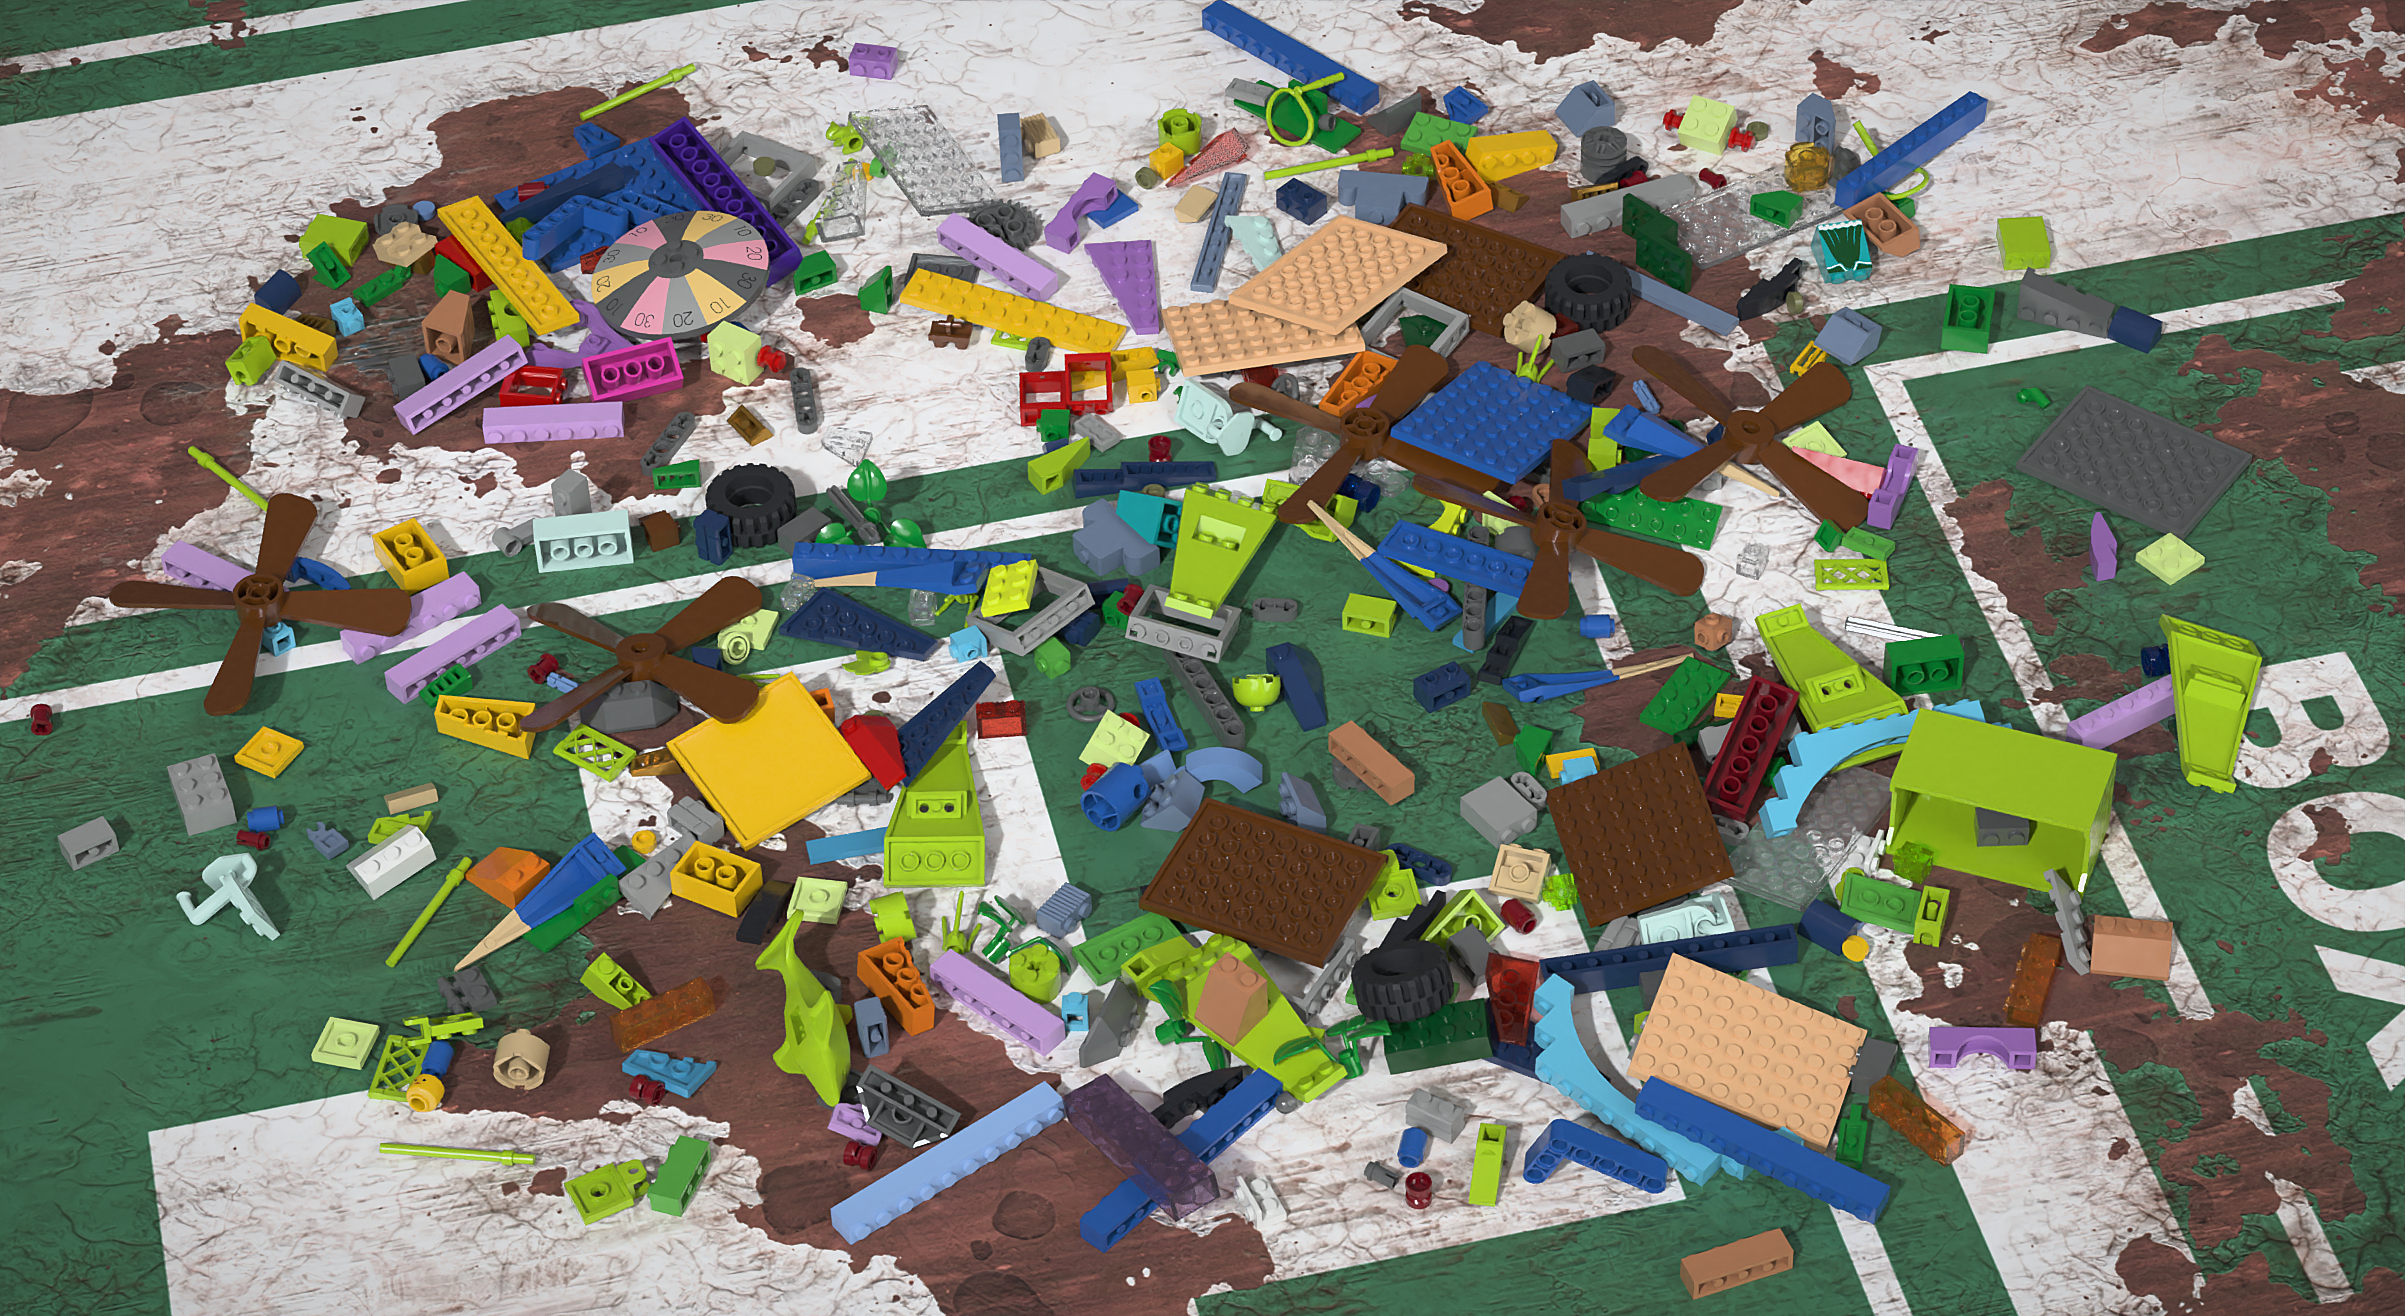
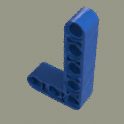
M624 189L618 193L617 206L626 208L629 212L628 221L638 225L662 216L686 212L633 190Z
M573 196L523 233L522 257L527 260L541 259L583 226L610 235L623 236L628 233L629 212L626 208L588 196Z
M1566 1119L1553 1120L1525 1154L1523 1178L1532 1184L1543 1183L1560 1162L1566 1158L1648 1193H1662L1666 1188L1668 1164L1664 1160Z

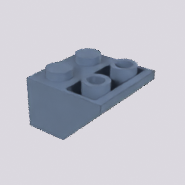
M1594 80L1574 86L1555 110V114L1576 138L1582 136L1585 131L1591 128L1615 125V103Z
M1811 93L1797 105L1795 140L1832 157L1836 126L1830 100Z
M1845 306L1832 314L1815 339L1814 345L1836 357L1842 363L1851 366L1877 350L1882 326Z
M1185 770L1175 775H1170L1166 781L1159 785L1155 784L1150 788L1152 794L1142 810L1143 815L1140 825L1144 828L1179 832L1188 826L1199 809L1205 787Z
M1281 773V784H1278L1279 793L1282 801H1279L1281 815H1286L1287 823L1326 835V816L1311 784L1290 773Z

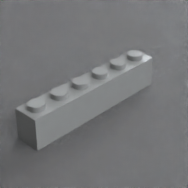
M1684 172L1561 205V224L1571 239L1622 225L1623 196L1628 193L1636 196L1661 213L1694 205V186Z

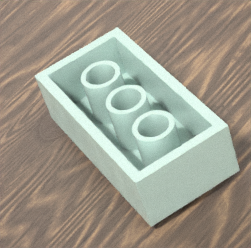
M628 509L533 519V534L539 573L634 563Z

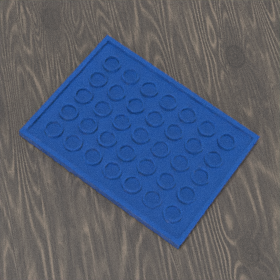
M653 136L643 138L637 142L530 181H545V184L551 187L570 176L577 180L613 161L623 169L625 186L594 199L617 205L618 193L621 190L629 189L684 211H702L655 156L648 140ZM518 186L494 195L495 203L502 212L520 204ZM539 221L517 229V231L522 236L523 233H525ZM628 221V232L640 225ZM583 226L540 260L550 273L554 274L603 255L622 236L610 235Z
M1478 361L1392 427L1390 436L1515 485L1550 456L1551 445L1554 439L1561 438L1569 441L1591 423L1592 407H1601L1581 402L1567 396L1565 392H1559L1548 385L1533 382L1528 377H1517L1518 375L1512 374L1509 370L1494 367L1489 362Z

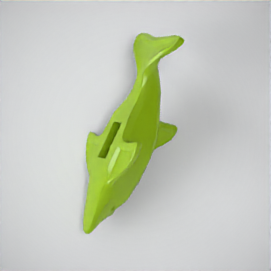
M796 909L755 963L757 970L771 969L779 971L783 975L786 985L784 1010L786 1038L782 1047L773 1054V1059L784 1072L807 1076L823 1101L828 1106L835 1107L840 1101L841 1091L847 1082L851 1068L850 1045L846 1025L852 1019V1008L849 1005L836 1004L831 992L824 988L795 954L793 939L804 916L803 910Z

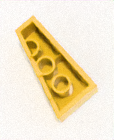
M1546 130L1471 137L1464 158L1484 182H1496L1553 163L1558 144Z
M250 302L238 319L242 341L244 342L248 337L266 336L277 358L276 361L286 360L298 363L306 368L327 372L338 357L337 344L334 337Z
M439 695L434 713L438 732L529 760L536 733L522 731L520 729V721L537 710L535 703Z

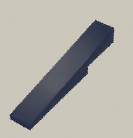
M611 161L577 180L570 176L499 214L500 222L508 232H512L542 220L573 196L584 195L597 198L625 186L623 169Z
M1659 455L1562 480L1564 498L1582 502L1601 492L1616 495L1639 484L1644 477L1680 460V458Z
M1213 461L1121 462L1120 469H1074L1072 486L1075 499L1117 494L1120 493V490L1129 492L1141 491L1149 484H1158L1165 488L1196 484V482L1216 481L1217 476Z

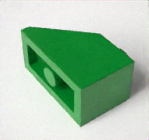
M1779 190L1753 194L1751 196L1750 215L1790 229L1802 216L1803 197Z
M826 250L803 258L793 276L795 295L799 296L838 282L836 264Z
M438 254L435 260L433 275L436 294L443 298L450 290L463 294L471 291L469 273L441 254Z
M887 265L870 276L864 286L859 288L858 300L861 303V310L887 315L894 302L891 266Z
M1525 724L1522 731L1515 735L1513 746L1516 747V759L1524 772L1529 773L1535 780L1545 764V756L1550 755L1553 749V732Z

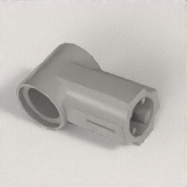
M535 518L512 529L507 527L497 529L492 536V542L507 557L517 555L523 545L534 540L533 519Z

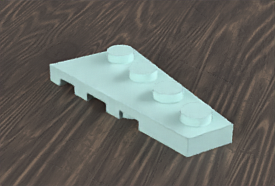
M1225 216V225L1231 227L1235 239H1240L1243 243V250L1246 254L1248 253L1253 257L1252 262L1259 272L1282 257L1268 217Z

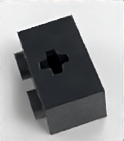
M1594 364L1587 366L1568 377L1566 395L1591 405L1612 394L1616 373Z

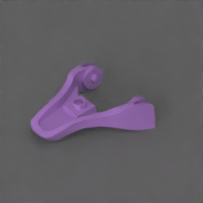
M573 299L569 303L578 312L580 322L571 326L588 327L592 333L579 346V352L568 353L562 350L550 349L542 343H534L525 353L528 361L525 365L568 369L581 366L582 358L634 345L608 326L598 308L581 299Z

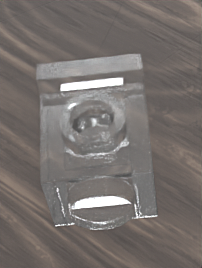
M1747 542L1742 552L1737 556L1736 574L1759 580L1769 561V548H1766L1760 542H1755L1754 544ZM1747 563L1755 565V568H1749L1746 565Z
M792 572L790 575L791 579L780 593L782 608L796 612L816 592L814 578Z
M911 589L908 604L911 626L935 625L938 603L936 592Z

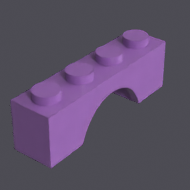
M1095 172L1088 179L1084 180L1079 190L1058 211L1056 217L1046 225L1044 234L1047 246L1070 254L1081 241L1077 221L1089 212L1097 210L1106 211L1118 197L1116 181Z
M1895 444L1889 457L1881 489L1875 488L1869 502L1868 525L1891 529L1916 473L1918 448Z
M1929 1027V1068H1956L1959 1061L1967 1055L1988 1053L2001 1059L2008 1069H2035L2037 1053L2035 1028Z

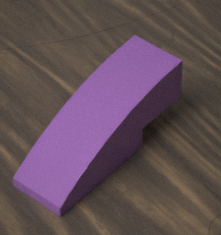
M2096 512L2094 515L2089 544V561L2094 577L2098 582L2115 578L2117 564V542L2100 512Z

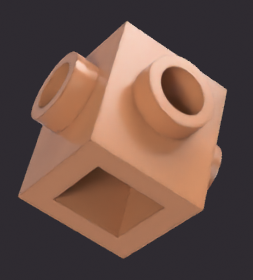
M1713 612L1696 621L1694 627L1695 644L1705 647L1706 650L1715 651L1731 642L1732 619Z

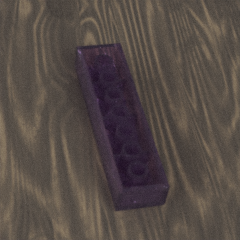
M1105 1073L1062 1097L1068 1122L1175 1222L1221 1197L1215 1172L1108 1074Z

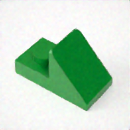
M325 241L306 254V257L318 271L312 278L325 286L335 290L351 278Z

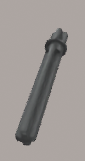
M836 485L827 488L828 497L858 530L860 538L866 540L870 545H874L876 542L879 543L881 538L876 526L872 522L867 521Z

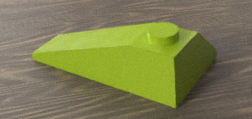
M1267 478L1261 501L1263 503L1264 501L1274 503L1278 509L1300 486ZM1335 494L1325 512L1348 529L1353 523L1358 500ZM1320 518L1306 524H1294L1313 538L1333 543L1338 539Z
M1474 889L1460 890L1443 907L1418 941L1427 940L1430 943H1436L1444 950L1450 936L1473 923L1478 930L1484 933L1487 942L1490 943L1505 925ZM1447 955L1449 963L1452 962L1451 958Z

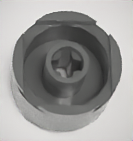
M1511 526L1505 528L1504 533L1496 535L1494 549L1535 561L1540 547L1531 539L1530 528Z

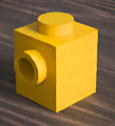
M1167 142L1149 153V168L1157 176L1167 180L1184 169L1183 151Z
M1154 369L1126 371L1129 404L1157 401V391H1161L1159 377L1155 378Z

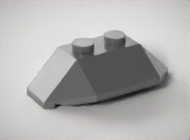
M651 680L615 684L580 709L581 723L605 734L655 728L668 721L672 716L675 717L679 714L676 694Z
M1116 978L1111 991L1079 1048L1081 1068H1087L1118 1057L1123 1047L1128 1046L1130 1033L1138 1027L1140 1015L1137 1014V1003L1122 978Z
M871 1064L868 1065L857 1084V1091L866 1125L912 1150L948 1138L961 1117V1113Z

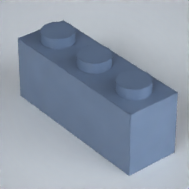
M1019 113L997 114L1002 182L1024 181Z

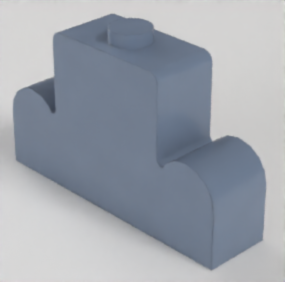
M1340 170L1338 201L1344 206L1355 205V219L1373 224L1389 225L1409 202L1426 207L1429 195V177Z
M1104 498L1083 509V528L1073 533V550L1081 563L1086 564L1098 576H1103L1122 565H1125L1126 572L1133 576L1143 575L1160 566L1159 547L1149 544L1116 514V509Z

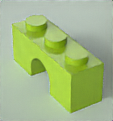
M500 289L489 291L491 300L487 301L489 314H494L491 315V322L493 328H497L494 329L496 341L508 334L521 347L530 346L525 319Z
M1592 407L1591 438H1589L1588 459L1592 464L1591 472L1616 467V464H1621L1622 450H1618V448H1622L1623 445L1603 435L1604 427L1620 412V409Z

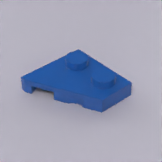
M1460 85L1443 96L1448 116L1452 121L1471 125L1488 113V106Z
M591 122L574 128L573 136L589 159L620 147V138Z

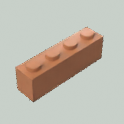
M1352 720L1328 733V751L1389 805L1392 806L1414 793L1415 776L1412 770L1402 765L1395 755L1386 751L1380 742L1371 738L1362 727H1359Z
M1778 1228L1682 1258L1680 1277L1692 1299L1695 1300L1792 1269L1794 1251L1782 1230Z

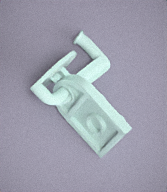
M1193 378L1185 379L1174 421L1205 442L1211 444L1218 443L1225 455L1240 454L1248 444L1251 430L1259 428L1268 434L1272 441H1277L1281 438L1282 431L1279 428L1274 427L1259 416H1254L1250 412H1240L1233 416L1230 405L1223 398Z
M250 853L222 856L205 868L202 873V879L216 892L197 908L191 902V893L184 891L176 896L185 914L194 925H201L231 901L237 909L240 908L242 910L239 915L248 925L252 924L260 936L265 934L273 941L280 935L260 902L248 888L257 873L256 862Z
M1720 891L1686 900L1681 905L1637 916L1642 945L1735 932L1733 922ZM1713 905L1714 912L1711 913L1706 908L1707 906Z

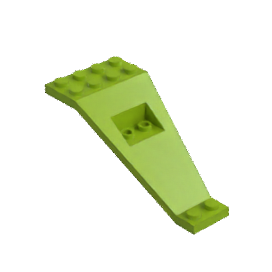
M1196 482V484H1191L1187 487L1184 493L1169 595L1164 606L1212 619L1274 524L1279 520L1277 518L1278 509L1274 503L1265 501L1263 504L1256 503L1253 497L1241 495V498L1233 496L1229 490L1219 488L1216 491L1209 489L1210 485L1206 483Z
M1212 935L1205 944L1191 950L1188 956L1181 961L1171 964L1167 971L1160 976L1150 979L1148 984L1141 989L1145 998L1160 1004L1158 998L1148 988L1159 980L1167 979L1172 981L1183 999L1181 1006L1183 1018L1255 1070L1261 1068L1282 1082L1284 1091L1289 1092L1292 1097L1307 1104L1347 1075L1344 1066L1329 1060L1317 1045L1301 1053L1284 1058L1276 1066L1274 1065V1054L1282 1044L1303 1036H1309L1310 1039L1314 1037L1245 942L1227 935ZM1227 951L1267 980L1268 1014L1235 1047H1232L1194 1019L1209 970Z

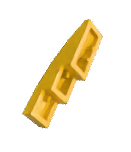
M1151 346L1109 351L1111 352L1112 383L1126 379V371L1145 370L1159 364V360L1156 358L1157 355ZM1106 370L1071 372L1072 392L1106 385Z

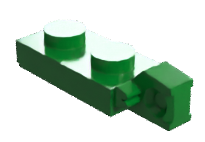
M397 265L395 269L392 268L353 290L354 298L366 307L374 305L403 288V283L412 277L411 266L403 267Z
M1852 1104L1850 1118H1841L1835 1161L1850 1168L1861 1169L1868 1122L1861 1119L1862 1105Z

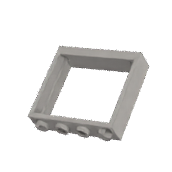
M745 131L739 133L718 154L729 167L742 154H746L756 159L764 156L771 157L775 161V166L792 172L768 196L749 189L762 206L768 209V213L801 181L813 179L816 176L814 157Z
M1400 287L1396 292L1388 296L1386 302L1381 307L1377 308L1373 317L1364 323L1360 333L1365 342V350L1399 360L1368 345L1402 306H1405L1449 325L1430 347L1431 350L1446 359L1470 329L1467 314L1407 288ZM1358 352L1350 353L1351 360H1353Z
M1038 566V577L1035 580L1032 598L1043 590L1061 597L1013 632L998 627L996 624L1013 612L983 617L981 606L967 615L965 619L969 627L976 625L986 638V642L1024 656L1095 604L1086 583Z
M1149 584L1129 616L1125 638L1219 663L1238 630L1242 609L1221 604L1212 619L1204 618L1164 606L1169 595V589ZM1151 601H1157L1156 605L1151 604ZM1149 610L1221 630V632L1216 637L1144 617V615ZM1217 651L1216 657L1208 655L1209 652L1215 653Z
M1346 936L1342 937L1333 952L1336 956L1304 999L1281 991L1304 1024L1307 1025L1313 1015L1318 1014L1321 1004L1325 999L1328 1000L1335 985L1342 982L1349 966L1354 965V960L1358 955V952H1356V940ZM1248 944V947L1260 962L1268 951Z

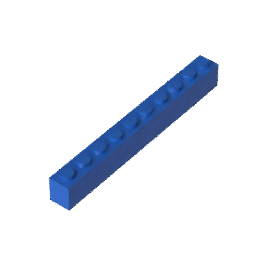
M1216 0L1202 10V28L1306 85L1318 79L1320 80L1321 78L1342 72L1344 80L1316 90L1326 94L1349 109L1363 115L1379 103V85L1227 2Z
M1969 91L1840 179L1836 186L1834 204L1846 210L1891 187L1985 122L1988 100L1977 93Z
M795 542L792 555L794 579L803 580L825 579L952 561H964L965 566L971 562H979V564L988 563L989 569L998 565L1005 566L1022 560H1032L1031 553ZM989 574L980 588L986 589Z
M1261 1068L1247 1075L1242 1083L1236 1088L1229 1090L1223 1099L1217 1104H1213L1199 1119L1194 1120L1183 1133L1176 1135L1172 1142L1163 1150L1157 1151L1154 1157L1145 1165H1141L1130 1178L1122 1181L1111 1194L1104 1196L1091 1211L1085 1212L1080 1219L1081 1238L1101 1252H1107L1276 1107V1098L1283 1093V1083Z
M1650 1076L1636 1097L1635 1114L1644 1120L1655 1122L1668 1131H1674L1687 1137L1692 1142L1700 1143L1710 1148L1715 1153L1730 1157L1741 1165H1747L1759 1171L1762 1175L1770 1176L1788 1187H1794L1803 1191L1808 1196L1815 1199L1818 1198L1835 1209L1848 1212L1861 1221H1867L1874 1225L1888 1203L1891 1186L1654 1076Z

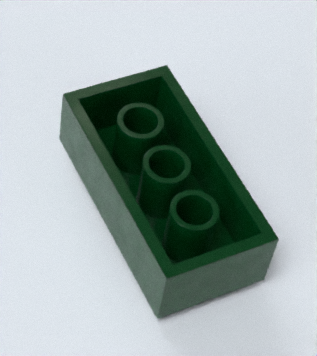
M1484 998L1441 1006L1439 1011L1432 1012L1425 1018H1417L1416 1021H1403L1399 1024L1389 1022L1392 1035H1383L1384 1054L1391 1075L1493 1057L1490 1020Z

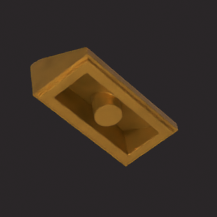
M1495 181L1485 182L1491 190L1492 204L1511 213L1517 212L1529 200L1527 195Z
M742 404L726 420L752 447L774 436Z
M1482 702V715L1498 745L1503 746L1513 743L1515 735L1519 731L1506 706Z

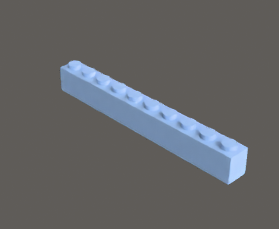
M1045 1081L832 1207L830 1209L832 1226L850 1245L866 1238L870 1233L886 1226L890 1221L909 1212L920 1203L931 1199L943 1189L951 1187L958 1180L974 1173L978 1168L994 1161L1008 1150L1016 1148L1020 1143L1032 1136H1036L1048 1126L1059 1122L1065 1117L1064 1099Z

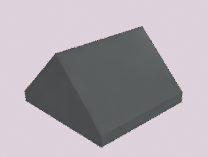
M1418 92L1366 118V120L1388 138L1409 127L1417 111L1421 112V94Z

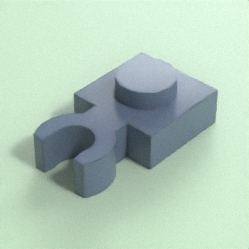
M320 821L317 822L318 831H312L310 828L306 829L308 839L313 841L314 848L328 860L349 848L347 839L334 828L326 831L324 823Z

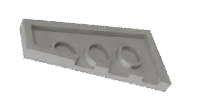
M690 831L618 881L619 891L649 921L672 893L670 872L696 840L699 841Z
M2053 869L2044 872V877L2053 887L2052 890H2049V895L2059 910L2055 913V916L2063 931L2060 935L2067 960L2082 976L2090 972L2088 961L2091 958L2086 949L2085 942L2088 939L2082 925L2084 917L2079 906L2082 903L2081 898L2076 890L2072 891Z

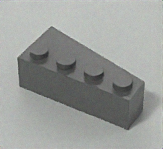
M2027 268L2020 283L2018 319L2106 339L2114 317L2115 304L2090 293L2084 295L2078 292L2074 286L2068 284L2066 287L2055 282V278L2046 275L2043 277L2036 274L2035 269Z

